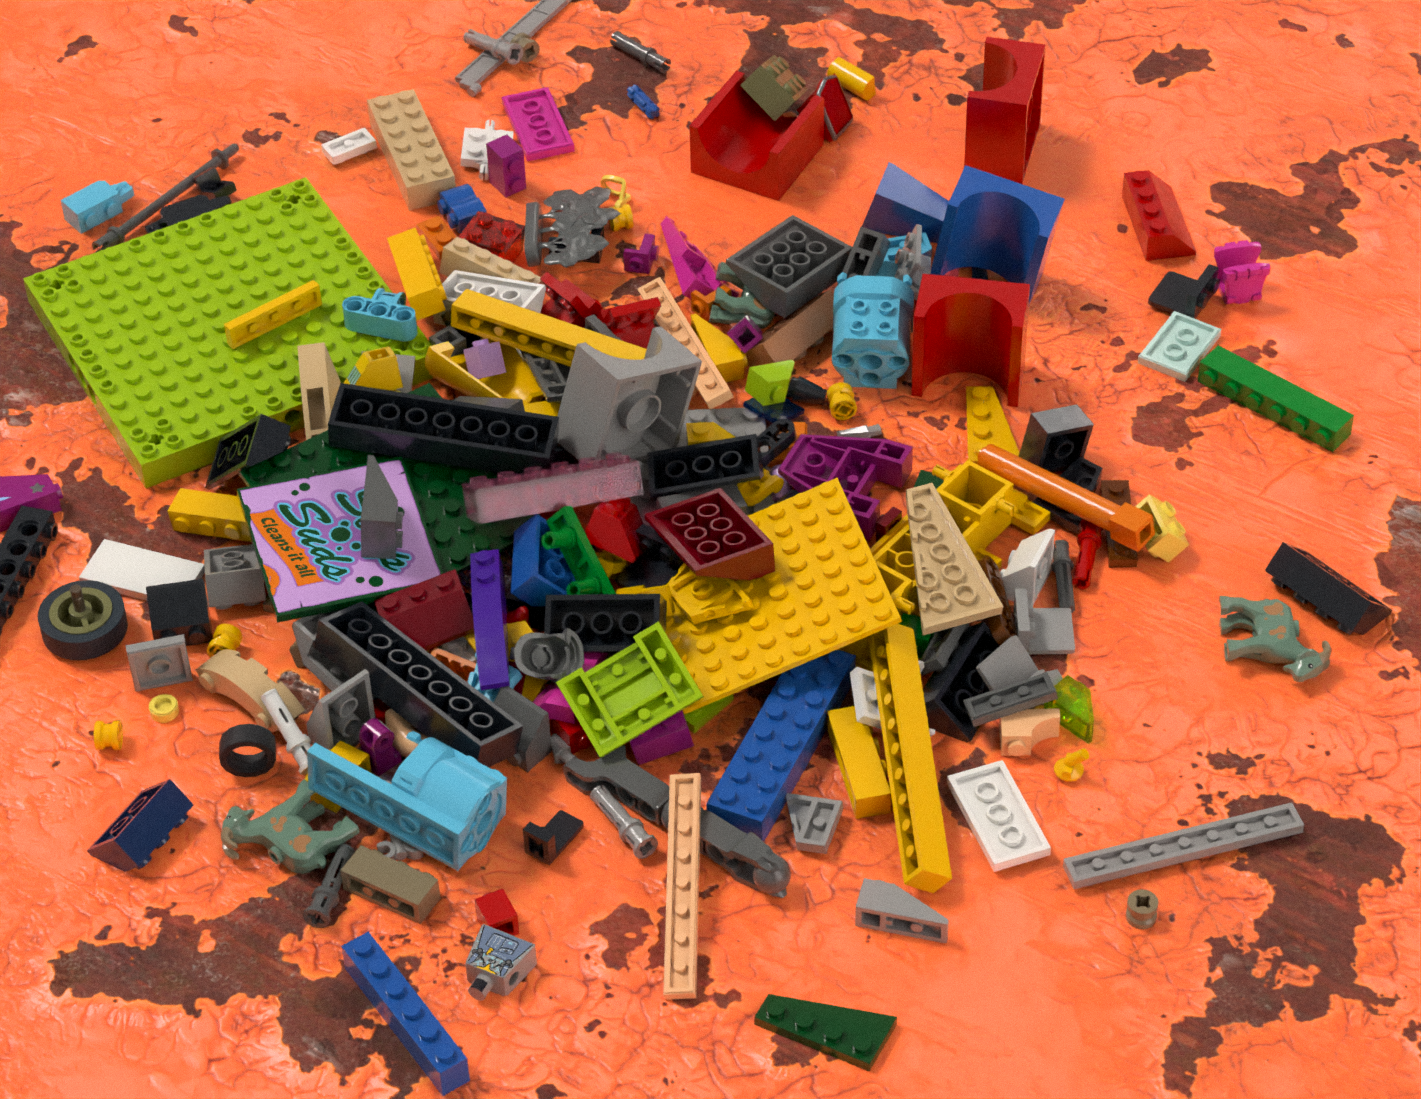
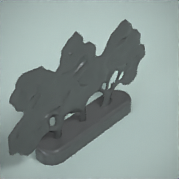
M596 186L580 195L572 189L555 191L553 195L543 201L545 205L552 208L546 214L542 213L539 202L527 203L524 250L528 267L541 265L543 248H548L552 251L551 254L544 258L545 264H561L567 268L574 266L578 261L589 259L596 252L607 247L609 242L604 237L590 234V231L602 228L608 223V220H612L622 214L614 208H599L601 204L609 199L611 190ZM543 219H556L551 227L543 228ZM550 231L558 232V237L555 240L542 242L543 233ZM554 244H564L566 248L559 249Z

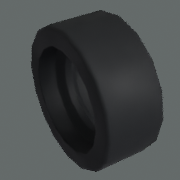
M240 724L229 728L222 734L219 741L220 765L227 772L240 777H257L267 773L273 768L276 761L275 736L270 730L254 724ZM251 746L263 751L255 755H243L232 750Z

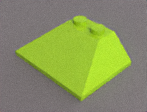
M659 622L633 636L634 644L586 672L581 667L556 682L600 758L703 698L701 691Z

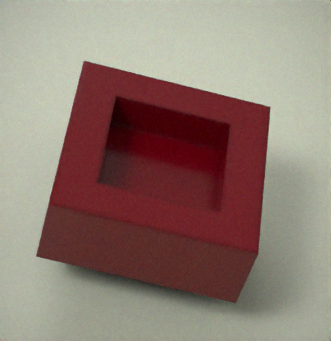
M892 507L885 515L882 514L877 519L875 524L876 542L902 519L901 510Z

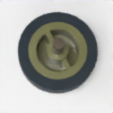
M81 580L60 586L47 595L38 610V623L45 646L53 654L68 660H89L100 657L119 645L127 632L128 621L121 595L112 586L99 581Z

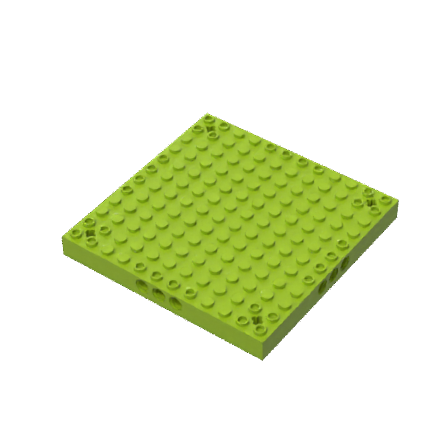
M306 177L23 278L28 302L145 488L213 463L220 438L260 414L291 426L289 433L305 428L297 346L324 342L341 383H344L359 360L362 351H371L390 346L395 354L415 356L412 386L433 378L425 368L426 353L432 344L418 326L417 336L411 341H398L353 332L345 327L342 303L346 298L360 296L372 299L378 288H383L385 292H393ZM312 280L319 284L322 300L321 306L235 349H232L227 344L225 323Z

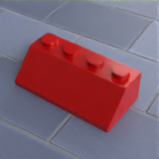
M1149 170L1124 173L1122 198L1145 260L1151 261L1196 255V249L1171 186Z

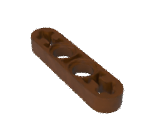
M985 555L977 561L1003 605L1002 614L988 617L987 619L992 636L1001 646L1011 636L1018 635L999 568L990 556Z

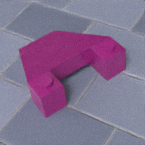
M801 434L779 467L778 473L799 493L838 478L864 538L869 542L876 531V521L880 517V500L868 497L867 495L876 481L900 488L903 487L912 472L913 447L888 439Z

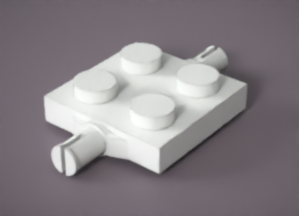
M490 119L486 120L485 129H464L460 166L480 169L479 178L483 180L484 174L485 180L489 179L486 143L506 134L513 139L514 131L495 130L496 123L494 120H491V126H489Z

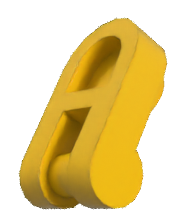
M763 468L764 476L762 479L738 483L737 487L747 506H754L772 492L778 493L784 485V480L777 475L771 476L769 471Z

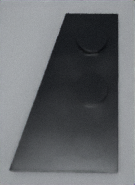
M1079 456L1060 477L1095 493L1102 477L1103 468ZM1039 497L1032 501L1051 512L1050 520L1076 534L1078 533L1082 518Z

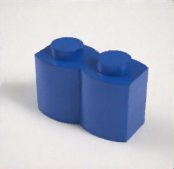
M469 184L439 192L438 209L442 215L445 214L447 216L451 229L455 228L459 234L488 225L487 211Z

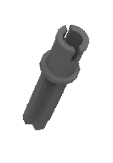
M1056 540L1051 569L1056 576L1059 608H1070L1071 613L1075 611L1071 571L1074 564L1069 555V543L1065 540Z

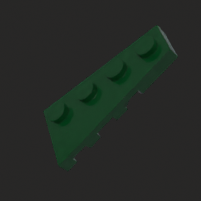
M768 994L754 1017V1025L870 1072L897 1025V1017Z

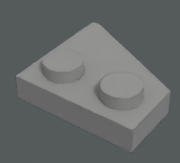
M787 793L786 800L797 850L827 854L844 809L842 801Z

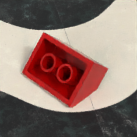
M620 493L610 494L594 509L585 534L592 545L634 563L643 553L635 531L644 523L637 506L630 502L631 499Z

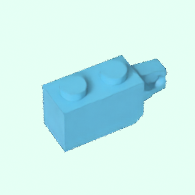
M97 181L60 201L64 219L82 234L122 213V204L135 195L133 187L126 181L110 185L106 181Z

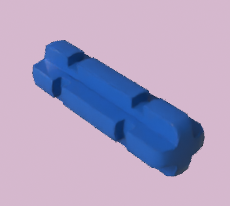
M634 84L632 87L629 86L627 88V96L650 119L660 115V108L638 85Z

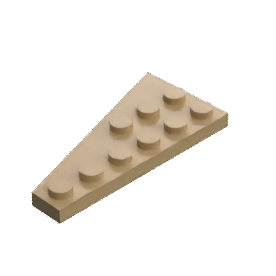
M933 483L906 489L905 498L922 635L1002 614L1003 605Z

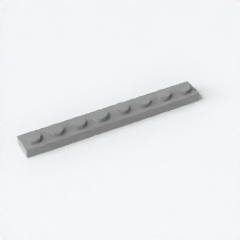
M1291 802L1064 858L1063 868L1073 889L1303 833L1304 824Z

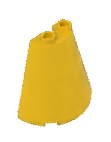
M488 339V342H489V343L496 342V341H493V340ZM449 341L429 346L426 353L425 368L429 371V374L466 396L522 399L523 404L540 402L544 397L519 349L500 343L506 373L477 379L468 373L464 353L451 357L455 348Z

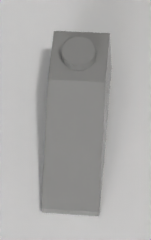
M863 879L856 904L855 926L947 944L949 919L895 884L882 880Z

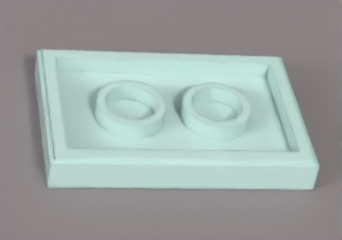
M1174 311L1138 356V364L1186 382L1200 361L1220 338L1222 329Z

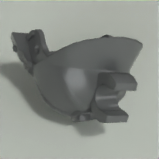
M566 628L563 633L557 634L531 632L521 636L515 647H511L509 659L515 660L516 666L524 674L539 679L552 680L553 683H556L583 666V644L578 635L569 628Z

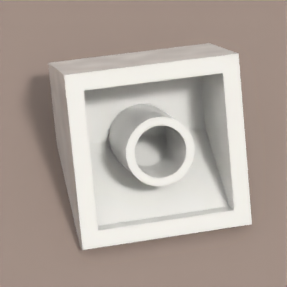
M1049 528L1023 539L1017 550L1011 551L1008 567L1000 572L1008 600L1014 601L1015 589H1027V600H1033L1034 605L1052 571L1051 564L1053 562L1055 530Z

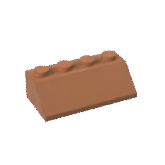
M829 290L817 295L786 318H781L762 333L763 338L745 353L748 366L753 367L787 360L798 361L808 354L807 348L810 346L813 348L825 340L823 335L826 333L831 334L834 331L833 292Z

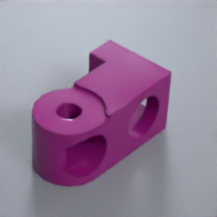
M748 315L727 332L744 354L763 338L762 331Z
M372 718L368 720L359 732L361 751L369 754L371 770L380 776L400 763L402 757L397 749L392 746L395 738L394 733L379 719Z

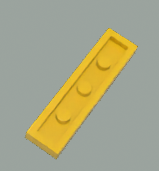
M312 280L225 323L227 344L232 349H235L321 306L322 300L319 284Z

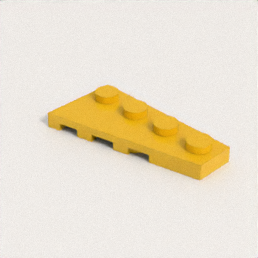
M966 386L968 460L978 465L980 450L989 444H994L1019 456L1020 452L994 388Z

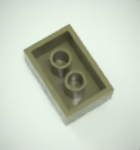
M775 55L760 65L740 85L774 121L808 91L803 78L798 74L794 75L788 69L789 64L782 57L779 56L777 58Z

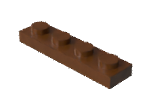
M1101 480V497L1120 506L1125 502L1131 504L1129 480ZM1105 530L1109 568L1137 567V551L1112 540L1110 532Z

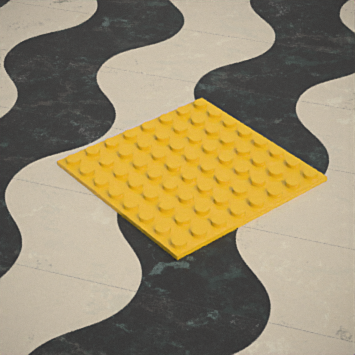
M838 478L824 482L819 486L798 493L791 498L773 504L756 513L747 515L773 542L775 572L750 581L733 579L751 599L754 608L693 624L673 601L675 613L671 616H666L665 633L703 695V698L682 710L684 715L902 622Z

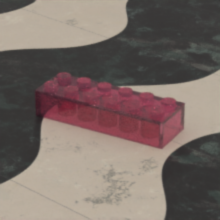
M622 452L606 454V459L595 460V457H585L578 459V464L568 465V462L553 463L550 469H541V466L528 467L524 469L525 473L522 474L506 471L497 473V478L487 479L486 476L470 478V483L462 484L467 518L482 524L560 510L564 506L577 507L643 495L639 461L630 458L629 455H622Z

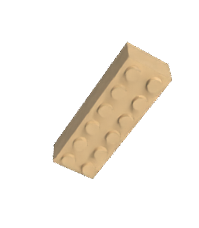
M414 89L368 99L367 106L370 125L409 211L437 204V201L440 200L439 192L456 187L455 175Z

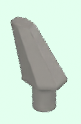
M879 424L869 427L863 425L837 431V436L871 438L882 434Z
M556 733L551 736V748L556 764H566L571 759L577 758L571 754V747Z

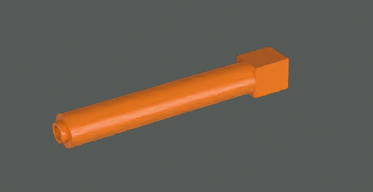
M994 444L983 447L978 454L979 466L1010 481L1015 486L1109 531L1112 540L1138 552L1155 535L1153 515L1127 502L1120 506Z

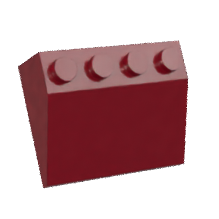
M721 488L644 514L645 520L696 576L750 581L775 572L773 542Z

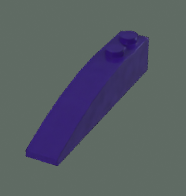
M499 549L483 550L470 554L473 622L481 691L510 686L505 573Z

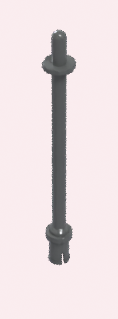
M234 143L223 151L219 149L212 150L211 160L120 227L111 226L105 235L92 243L93 250L101 245L103 247L96 252L124 243L126 234L195 184L194 177L209 168L219 167L226 169L229 166L228 159L239 151V146Z

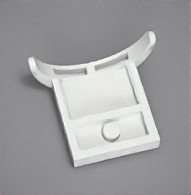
M919 660L918 662L921 674L924 668V662ZM856 667L850 672L857 722L882 729L874 673ZM929 729L930 737L936 733L934 729Z

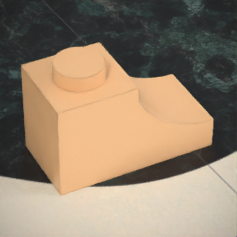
M1026 709L999 718L1001 756L1031 755V749L1038 742L1047 738L1059 737L1060 709Z

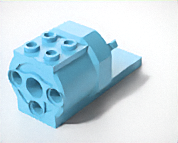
M883 261L876 276L856 275L847 279V274L844 272L837 276L839 285L834 289V331L831 361L835 370L843 376V382L848 383L851 387L897 389V379L908 369L911 333L913 332L914 292L910 288L912 278L908 274L903 276V281L895 278L898 264H895L894 261Z
M415 731L407 734L406 738L418 745L398 767L392 779V784L317 743L311 746L307 751L308 788L456 871H459L469 858L486 847L498 823L506 815L507 777L498 770L490 769L479 763L474 757L466 756L433 737L422 740L420 739L421 735Z

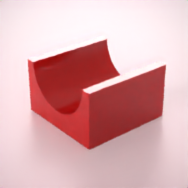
M986 37L983 91H969L967 95L964 167L966 165L1023 184L1041 124L1046 44Z
M735 71L689 125L691 173L779 201L824 145V98L815 95L798 117L780 116L774 121L740 86L746 80L745 73Z
M922 274L914 313L912 396L922 397L927 386L944 375L966 372L979 374L995 381L1006 394L1007 406L1018 407L1025 367L1030 284Z

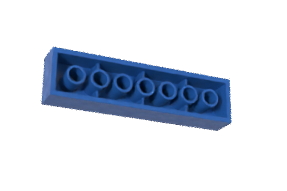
M835 650L781 674L707 801L706 810L714 813L747 834L752 832L763 842L766 840L787 802L786 794L792 793L827 731V711L839 709L852 686L850 672L856 668V655Z

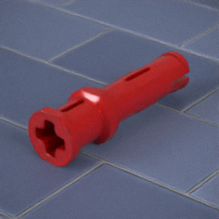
M1081 519L1082 531L1077 537L1079 553L1072 584L1076 585L1078 589H1087L1091 583L1096 550L1102 545L1101 531L1104 529Z

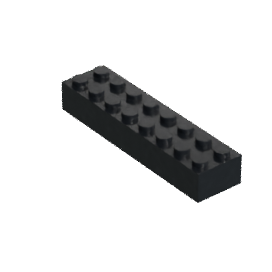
M344 383L339 385L328 421L329 446L396 457L402 456L403 458L543 480L549 479L559 434V417Z
M357 603L319 620L314 648L351 677L366 669L369 672L372 694L428 738L433 737L466 756L474 757L479 763L488 768L517 754L523 730L521 723L365 603Z

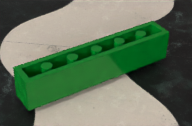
M1219 345L1200 361L1199 383L1331 452H1334L1351 435L1353 414Z

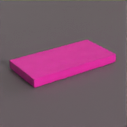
M548 87L501 97L502 105L518 142L524 150L527 162L575 152L574 143Z

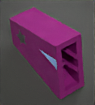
M48 474L0 476V532L9 529L21 506L53 511V514L62 511L59 500L63 499V494L59 484H53Z

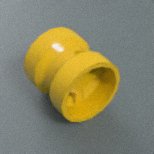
M840 382L828 388L827 399L830 403L831 415L838 420H847L853 417L857 412V405L851 385Z
M231 624L218 625L213 634V639L206 650L208 656L211 658L220 650L225 649L236 651V648L240 646L243 639L242 632Z

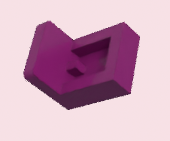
M644 234L639 250L624 249L625 271L650 273L653 261H657L659 256V246L655 245V235Z

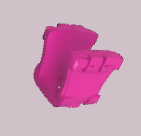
M1244 240L1238 241V243H1225L1224 246L1214 248V258L1217 267H1219L1217 278L1220 279V285L1218 289L1225 304H1243L1250 300H1261L1264 281L1267 275L1270 274V264L1256 263L1262 247L1259 242Z

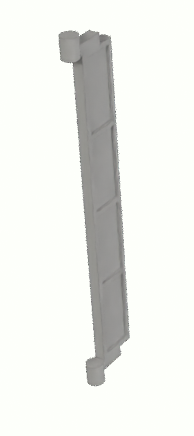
M541 0L499 38L506 39L508 43L518 33H526L531 38L572 0ZM484 51L455 77V81L459 82L460 88L467 90L469 96L475 97L482 90L480 83L506 59L499 60L494 58L491 52Z

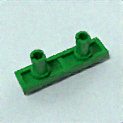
M572 506L562 507L546 521L551 531L546 532L541 540L543 547L547 550L560 548L576 581L568 584L566 588L567 595L616 594Z

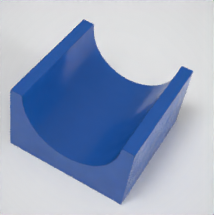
M965 165L947 205L931 267V274L945 275L947 272L961 267L984 268L999 274L1008 282L1030 284V305L1045 268L1065 199Z

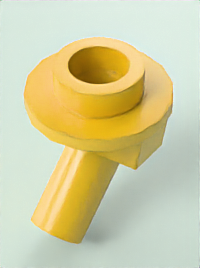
M1083 748L1074 753H1067L1066 757L1056 761L1054 765L1055 775L1061 780L1070 782L1081 778L1084 773V766L1081 762L1089 759L1088 751Z

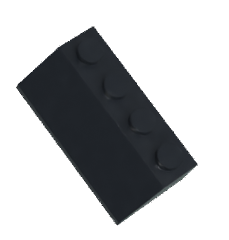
M260 414L220 438L205 488L211 490L239 477V471H244L286 451L291 441V437L288 436L291 426Z
M756 434L647 452L649 493L651 498L760 480L764 476L762 453Z
M1282 542L1265 569L1267 573L1273 576L1271 581L1283 589H1286L1288 586L1295 591L1292 595L1304 604L1311 602L1316 606L1314 611L1328 620L1330 617L1338 621L1336 626L1349 635L1353 632L1364 635L1392 612L1391 608L1306 550Z
M661 594L546 595L544 634L563 633L566 628H569L580 638L584 653H619L635 643L633 636L657 622L660 623L664 632L666 631L667 601Z
M984 622L970 626L962 633L958 640V647L952 651L948 658V665L940 672L936 673L934 671L923 688L929 729H934L937 732L966 743L971 742L981 725L973 727L963 700L990 691L976 667L1000 647L992 636L990 628Z

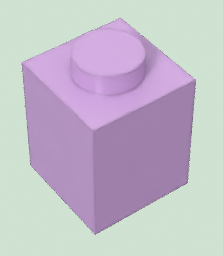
M488 339L472 342L473 347L463 350L468 373L475 378L481 379L506 373L499 341L489 343Z

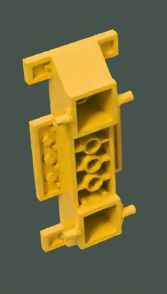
M967 460L963 465L960 464L953 471H949L939 464L932 470V475L944 480L936 490L977 560L988 555L1000 569L1002 567V559L984 550L999 534L1012 523L1035 535L1050 520L1051 512L1029 501L1026 494L1013 488V483L970 460ZM907 514L872 546L870 551L900 617H902L903 613L920 617ZM868 636L837 649L856 655V667L873 672Z

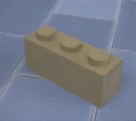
M360 845L340 870L343 890L419 924L424 921L441 899L439 882L433 875L427 872H420L411 868L403 861H396L383 855L378 850H371Z

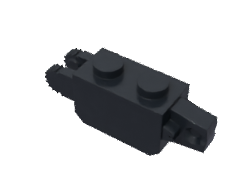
M198 195L162 207L160 210L161 219L145 226L146 234L231 204V199L227 196H220L209 200L207 196Z

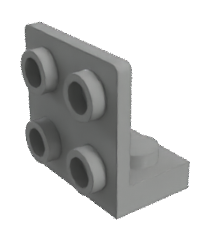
M916 224L912 233L908 232L904 247L898 249L895 257V264H898L895 278L903 281V276L906 274L912 278L910 288L914 292V300L918 298L922 274H931V257L921 255L922 225Z
M1015 589L1014 624L1018 638L1028 654H1074L1075 642L1071 609L1033 608V600H1027V589Z
M1016 635L1011 636L976 667L990 691L1045 673L1044 669L1038 670ZM1058 669L1047 671L1054 687L1063 680Z

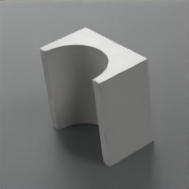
M662 327L652 329L645 357L640 360L610 356L594 349L586 342L577 344L557 415L559 417L558 443L592 473L646 460L647 452L676 448L702 361Z

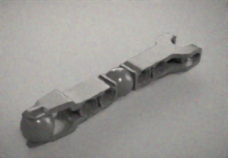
M625 745L600 758L596 751L599 757L596 761L586 762L573 758L563 766L567 782L581 793L590 795L595 787L599 785L602 787L604 785L618 801L648 820L656 822L660 826L663 824L668 831L669 785L626 758ZM701 807L700 853L730 872L735 881L757 891H763L769 895L784 898L787 895L786 887L790 882L792 873L789 864L784 858L775 854L754 833L749 832L747 834L714 813L703 810Z

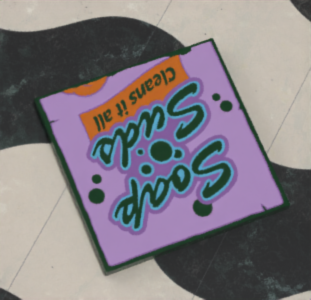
M402 456L377 461L398 500V512H403V527L398 529V531H403L402 548H397L396 559L361 557V512L367 463L237 489V496L277 623L345 609L360 602L365 604L374 603L376 599L444 574Z

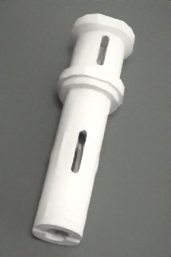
M275 688L271 689L261 696V700L287 742L286 751L288 754H292L300 767L299 773L305 775L308 773L307 751L311 748V739L300 731Z

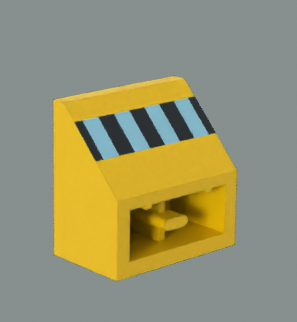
M390 346L363 352L344 381V384L397 391L398 388H402L403 384L395 353Z

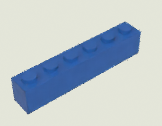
M369 931L342 945L346 971L441 1095L444 1096L469 1082L470 1075L467 1057Z

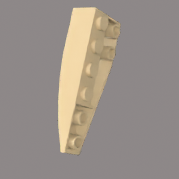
M324 342L297 346L306 440L328 430V421L341 383Z

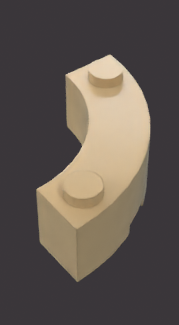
M220 650L195 669L199 675V682L206 690H209L211 693L226 695L235 700L255 718L257 725L270 730L271 733L279 729L261 700V696L265 692L275 688L293 719L305 710L281 681L277 684L267 676L268 669L253 658L247 661L240 657L241 655L238 651Z

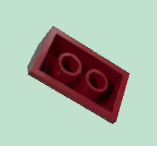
M456 569L374 600L380 616L426 651L474 632L473 613Z

